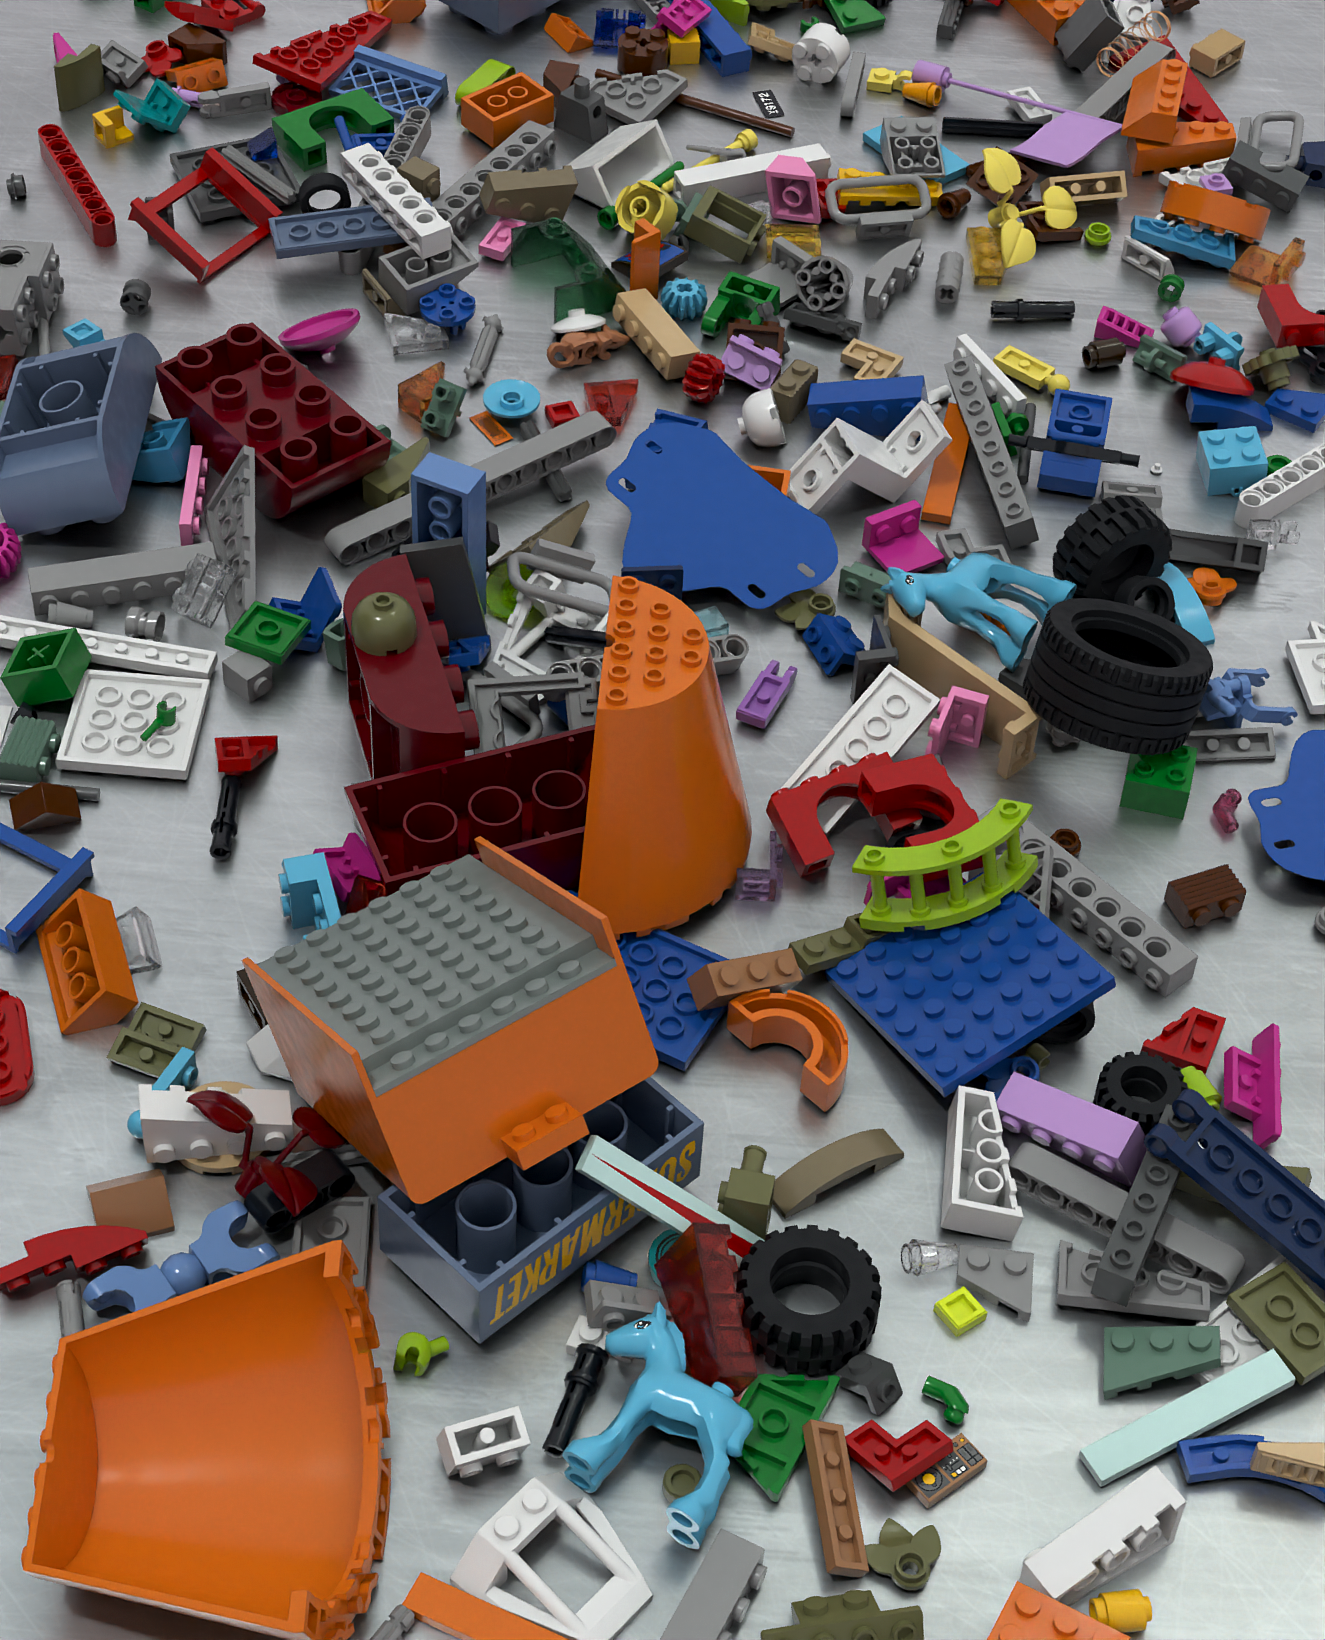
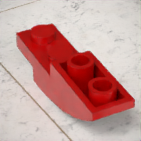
M109 1225L68 1228L40 1235L23 1242L27 1257L0 1268V1291L8 1288L9 1292L20 1290L31 1284L30 1278L44 1273L45 1277L55 1275L67 1268L65 1263L69 1261L73 1262L77 1274L86 1271L87 1275L95 1274L107 1268V1261L119 1256L123 1260H127L141 1254L144 1251L142 1246L148 1244V1236L145 1230Z

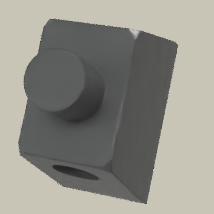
M578 77L574 80L573 85L562 91L559 95L554 127L593 145L608 134L605 100L601 94L590 90V80L588 78Z

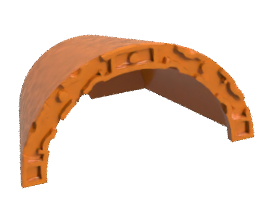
M632 576L612 577L605 637L607 640L606 647H604L578 890L579 899L608 917L616 940L620 939V934L636 932V937L650 935L655 929L668 930L689 921L690 914L700 910L707 904L715 905L722 898L723 891L731 889L736 883L739 871L744 869L749 855L752 836L750 811L704 626L696 614L674 595L656 586L639 581Z
M343 1240L324 1243L59 1339L58 1351L52 1360V1371L54 1374L52 1389L46 1398L48 1412L46 1427L40 1435L41 1450L44 1454H47L46 1461L40 1463L34 1473L36 1490L33 1506L30 1507L28 1512L29 1534L27 1546L23 1548L21 1555L23 1571L37 1579L281 1639L347 1640L355 1632L354 1623L351 1622L356 1614L367 1612L371 1603L372 1589L376 1588L379 1578L378 1573H370L373 1560L383 1559L390 1506L391 1458L382 1459L381 1449H384L382 1438H391L390 1421L387 1414L388 1396L386 1382L382 1383L383 1375L381 1368H374L371 1349H376L380 1346L374 1317L370 1313L369 1299L365 1286H354L353 1275H357L359 1271Z

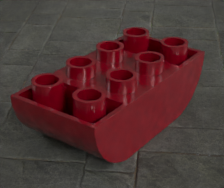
M253 322L234 325L228 329L226 334L200 346L186 347L176 357L155 366L159 389L172 420L188 417L191 445L203 446L204 458H209V466L221 477H225L244 445L255 448V507L261 513L271 518H282L385 466L388 461L391 441Z
M406 554L384 559L362 571L348 587L343 603L348 704L371 780L465 757V751L479 749L480 747L479 729L473 709L458 711L456 704L464 703V686L458 664L443 666L441 659L449 658V641L444 621L428 622L427 616L435 614V602L429 577L414 579ZM376 592H391L405 598L413 608L416 616L417 637L413 645L397 654V649L387 651V656L367 654L355 645L354 637L352 636L351 618L360 600Z

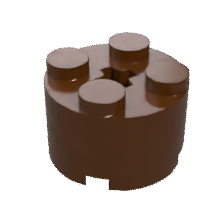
M637 26L626 27L625 33L618 39V72L620 74L623 72L625 75L642 73V76L657 75L658 70L667 69L668 40L665 37V32L659 28L651 30L640 29Z

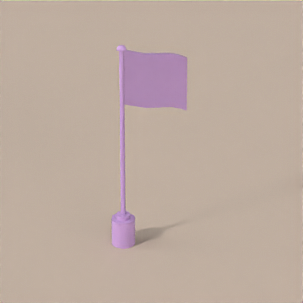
M918 60L913 69L912 83L935 82L936 85L941 87L942 92L953 84L1062 113L1046 123L1027 141L1010 149L1012 154L1069 168L1083 160L1102 142L1119 133L1122 129L1123 124L952 79V73H950V68L947 66Z

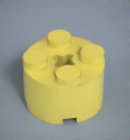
M640 180L637 181L638 183L626 186L618 195L615 203V213L617 214L619 225L634 236L635 221L644 218L661 231V240H664L673 228L677 217L678 206L673 198L650 181Z

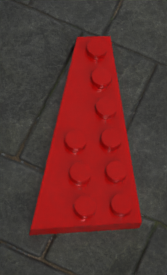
M1168 38L1160 42L1175 49ZM1141 45L1135 46V49L1140 51L1142 49ZM1132 48L1127 49L1130 56L1135 55V50ZM1176 50L1175 59L1185 62ZM1124 51L1119 52L1123 61L1128 62V55ZM1116 54L1111 55L1108 65L1118 71L1119 67H1122L1121 60ZM1188 66L1178 116L1186 122L1217 123L1224 121L1229 123L1228 119Z

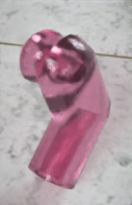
M1233 788L1228 789L1226 793H1222L1213 805V813L1227 834L1233 833L1239 827L1233 813L1238 808L1237 804L1242 801V796L1239 791Z

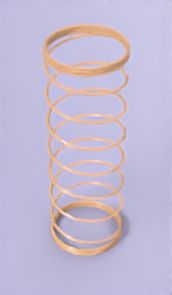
M1160 11L1147 13L1143 17L1144 21L1136 22L1134 26L1124 32L1126 33V38L1119 36L1109 43L1107 47L1099 51L1096 57L1099 70L1107 77L1111 78L1113 76L1105 73L1099 65L1098 59L1100 58L1101 61V52L1103 50H1106V54L1107 50L1113 51L1116 56H1119L1122 67L1124 66L1126 61H1123L1121 54L1114 49V43L1120 44L1121 47L1120 40L1125 38L1129 44L1127 33H1132L1134 38L1135 36L1138 38L1133 33V29L1139 28L1140 30V22L1143 23L1146 37L1149 35L1155 41L1160 40L1157 41L1159 43L1166 39L1171 32V24L1168 17ZM1158 13L1163 16L1168 29L1164 38H1162V29L1161 38H1156L1155 33L1154 36L1149 33L1146 28V24L1149 25L1146 23V17H1152L1148 16V14Z

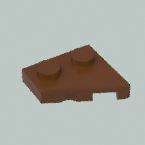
M1021 201L1017 203L1016 207L1021 212L1044 206V203L1042 201ZM1045 211L1020 217L1026 228L1034 235L1035 241L1081 240L1084 233L1080 227L1073 229L1070 227L1066 229L1051 228L1045 221Z

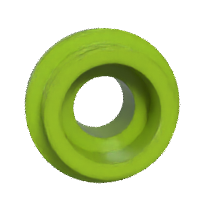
M1100 222L1090 224L1084 235L1086 241L1096 247L1108 244L1112 236L1109 226Z

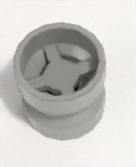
M132 606L125 620L126 636L133 638L145 636L147 640L159 642L165 629L166 619L164 612L153 610L148 613L143 608Z

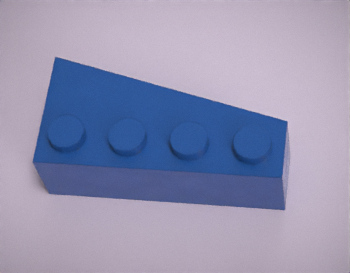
M924 375L811 383L807 408L812 428L827 429L836 418H839L869 435L888 437L921 400L928 404L929 402ZM921 435L916 439V441H920Z

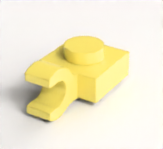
M871 68L867 80V90L892 93L893 89L902 91L905 84L903 80H911L913 72L904 70L896 75V71L886 68Z

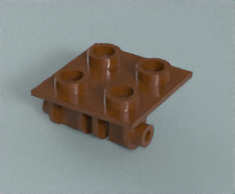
M1017 159L1016 161L1021 171V181L1019 184L1012 186L1014 192L1006 201V203L1014 205L1017 204L1024 194L1028 195L1033 188L1032 184L1039 176L1038 173ZM984 162L966 183L968 187L996 206H998L997 201L1002 200L1006 194L996 193L989 187L984 174Z

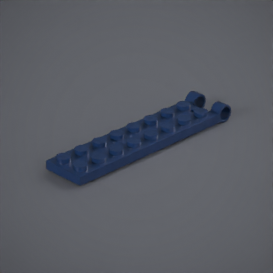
M1184 1089L1172 1103V1110L1180 1120L1186 1123H1195L1198 1126L1187 1140L1183 1141L1170 1126L1163 1123L1155 1124L1144 1138V1144L1148 1151L1159 1158H1168L1325 1291V1201L1209 1105L1200 1093L1192 1089Z

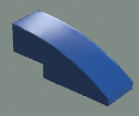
M1189 386L1186 408L1190 422H1214L1217 430L1256 426L1257 431L1273 430L1269 410L1258 402L1242 395Z

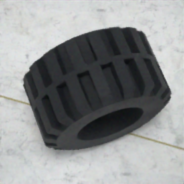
M1133 1051L1125 1052L1124 1057L1117 1055L1112 1058V1062H1107L1103 1066V1070L1099 1075L1093 1104L1139 1122L1146 1136L1154 1125L1159 1123L1166 1104L1172 1105L1184 1089H1188L1187 1083L1183 1082L1184 1076L1181 1071H1174L1175 1065L1170 1061L1165 1063L1162 1061L1163 1057L1155 1055V1057L1148 1056V1052L1140 1051V1055H1135ZM1129 1096L1141 1097L1151 1103L1139 1102Z

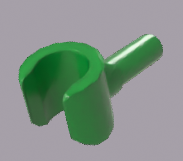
M159 702L157 704L156 719L140 735V738L146 742L158 728L174 725L176 722V706L171 710H167V702Z

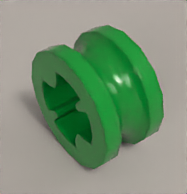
M1168 274L1164 276L1158 287V295L1167 302L1179 300L1185 287L1184 281L1178 275ZM1170 285L1175 287L1173 291H1170L1167 288Z

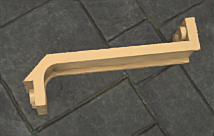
M886 593L883 623L884 626H889L891 645L897 648L899 655V664L894 666V668L940 700L942 696L948 697L952 685L989 695L983 733L1001 745V750L998 754L997 774L1007 780L1036 759L1037 754L1033 751L1039 721L1043 718L1033 710L1026 700L921 627L922 614L916 617L910 616L894 599L893 594Z

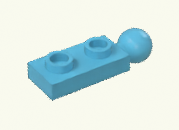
M182 1047L154 1083L152 1090L169 1091L170 1085L185 1086V1090L187 1087L191 1088L199 1072L196 1067L195 1052ZM137 1110L129 1116L127 1127L131 1135L143 1139L140 1110Z

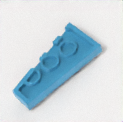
M1136 215L1131 222V238L1143 244L1149 243L1167 252L1174 251L1184 254L1192 260L1199 259L1209 262L1217 268L1224 267L1232 270L1236 261L1233 233L1225 232L1224 236L1214 235L1215 232L1203 228L1202 232H1196L1190 229L1189 225L1179 224L1175 227H1170L1167 221Z

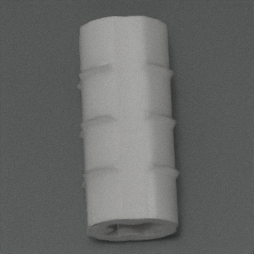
M948 251L941 256L935 288V298L941 303L951 304L958 299L964 258L958 252Z

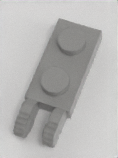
M268 82L217 90V92L213 90L203 91L198 95V102L205 105L199 109L200 116L206 119L272 109L271 91Z

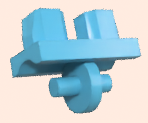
M1212 322L1205 324L1203 334L1195 338L1194 351L1199 355L1208 352L1212 357L1226 359V366H1230L1238 371L1240 370L1239 359L1244 352V348L1241 346L1243 337L1236 331L1227 335Z

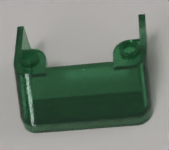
M551 217L547 220L511 228L512 267L563 255L575 271L576 282L554 287V324L569 317L568 311L572 309L584 308L585 314L593 315L612 312L617 293L626 292L625 288L592 245L563 220Z

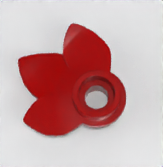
M156 40L146 46V55L141 57V59L149 66L145 72L150 71L153 77L162 78L166 76L165 70L172 69V63L181 60L183 54L180 49L170 48L164 41Z

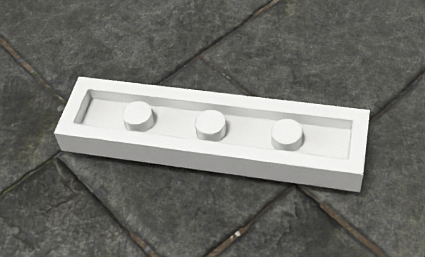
M967 334L957 336L953 351L954 360L971 355L986 395L994 403L999 401L1002 411L1007 417L1013 412L1024 414L1027 397Z

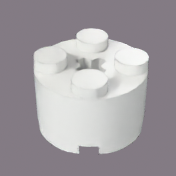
M827 23L814 24L794 45L792 60L797 70V75L801 80H809L816 83L830 82L850 56L849 42L844 34L840 35L835 31L836 27Z

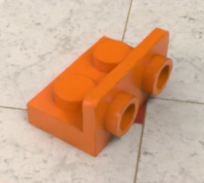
M209 58L165 70L167 81L176 82L177 86H181L185 90L205 92L228 85L222 59Z

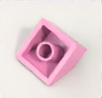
M778 155L765 170L771 218L820 224L821 215L816 174L803 158Z

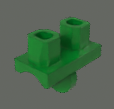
M999 401L991 404L1009 456L1018 455L1015 446H1007L1009 434L1023 436L1029 428V420L1026 415L1014 412L1006 419Z

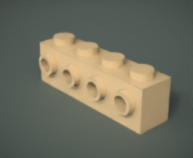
M646 288L617 293L612 310L615 321L621 325L628 336L637 344L642 353L647 356L666 380L685 377L688 362L692 361L696 354L700 355V350Z

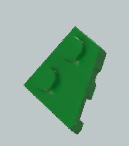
M824 0L841 34L882 26L885 23V16L865 0Z

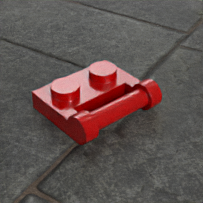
M201 0V7L220 11L219 18L234 21V28L261 18L266 10L263 4L254 0H238L248 8L246 10L233 0Z

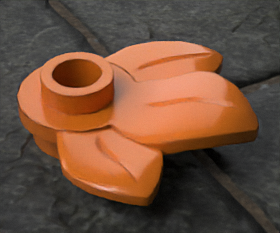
M1206 567L1195 569L1193 577L1187 578L1202 604L1206 606L1222 604L1226 593L1234 591L1237 587V583L1233 578H1220L1217 571Z

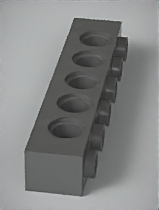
M1166 1104L1159 1123L1173 1128L1183 1141H1186L1198 1126L1195 1123H1186L1180 1120L1174 1114L1172 1105ZM1147 1149L1097 1267L1091 1294L1127 1307L1182 1173V1170L1168 1158H1159Z

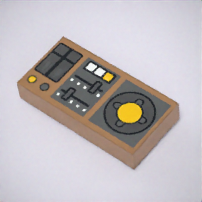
M962 1433L952 1439L954 1450L952 1453L905 1484L927 1509L986 1468L988 1460Z

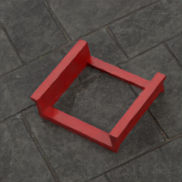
M212 147L205 152L200 167L147 203L139 197L131 201L130 206L132 209L128 220L136 221L197 278V282L201 284L269 236L271 232L268 218L280 217L283 212ZM207 180L258 227L210 262L158 215V213Z

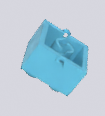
M1256 426L1198 432L1196 461L1207 496L1232 494L1233 497H1239L1242 491L1267 477L1268 461Z

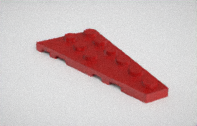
M370 10L349 18L348 23L342 26L336 23L331 25L326 32L318 30L291 40L290 45L287 47H273L270 53L266 55L257 53L253 55L252 64L280 75L288 81L303 85L311 91L320 93L355 58V48L358 45L370 48L391 29L392 19Z

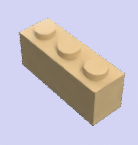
M1125 170L1049 177L1040 182L1042 202L1045 190L1052 186L1064 188L1070 194L1076 206L1116 203L1128 197Z

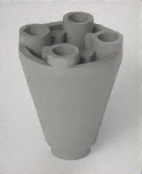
M821 255L810 258L795 274L798 296L812 311L825 312L836 309L844 302L851 289L853 274L847 266L833 257Z

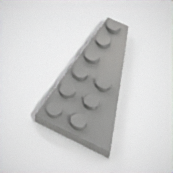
M246 445L240 450L204 509L210 541L213 543L218 563L219 581L230 630L256 601L255 448Z

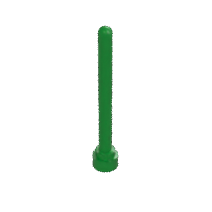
M677 161L650 182L661 187L662 184L674 177V171L684 169L683 162ZM606 206L598 212V222L604 229L611 230L619 224L617 214L615 213V206Z

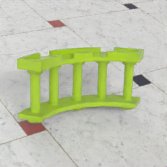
M1000 798L995 807L969 829L930 844L900 848L865 845L852 866V873L870 875L872 897L859 917L860 928L886 932H905L904 927L925 925V930H932L970 920L1000 905V899L1011 891L1016 893L1021 889L1038 867L1037 855L1021 852L1019 828L1033 811V804ZM1006 841L1007 849L996 861L995 848ZM982 856L984 873L963 885L961 864ZM947 869L950 891L925 897L923 874ZM884 876H909L912 898H887Z

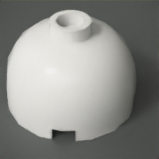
M763 389L751 394L742 406V417L737 418L741 434H748L751 442L760 447H775L786 443L783 424L779 417V410L772 389Z

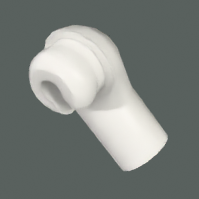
M947 385L927 392L929 405L935 414L942 411L939 403L951 398L952 393Z

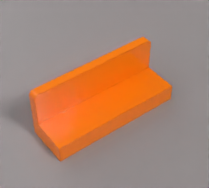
M644 218L635 221L634 240L631 243L630 291L646 288L655 299H658L661 231Z

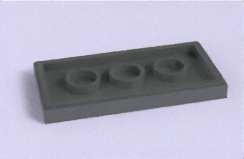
M463 537L400 545V555L406 554L414 579L429 577L434 595L435 614L427 616L428 622L443 620L448 641L488 635V627Z

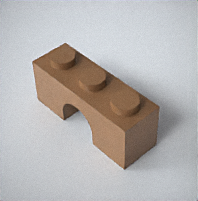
M792 948L709 963L687 978L698 1011L727 1006L732 999L760 989L770 988V993L784 994L803 980Z

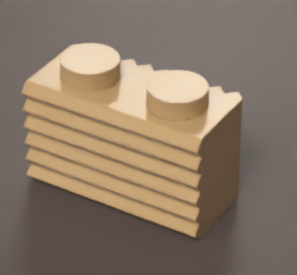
M1221 28L1214 32V34H1209L1205 40L1203 39L1199 43L1193 44L1189 52V67H1193L1194 70L1197 69L1198 72L1201 71L1202 74L1205 73L1206 76L1208 75L1209 78H1212L1242 59L1246 41Z

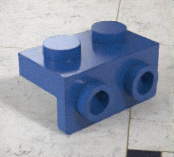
M817 613L802 635L826 675L833 676L842 663L854 666L855 653L857 651H866L864 643L857 638L851 629V623L842 616L834 617Z

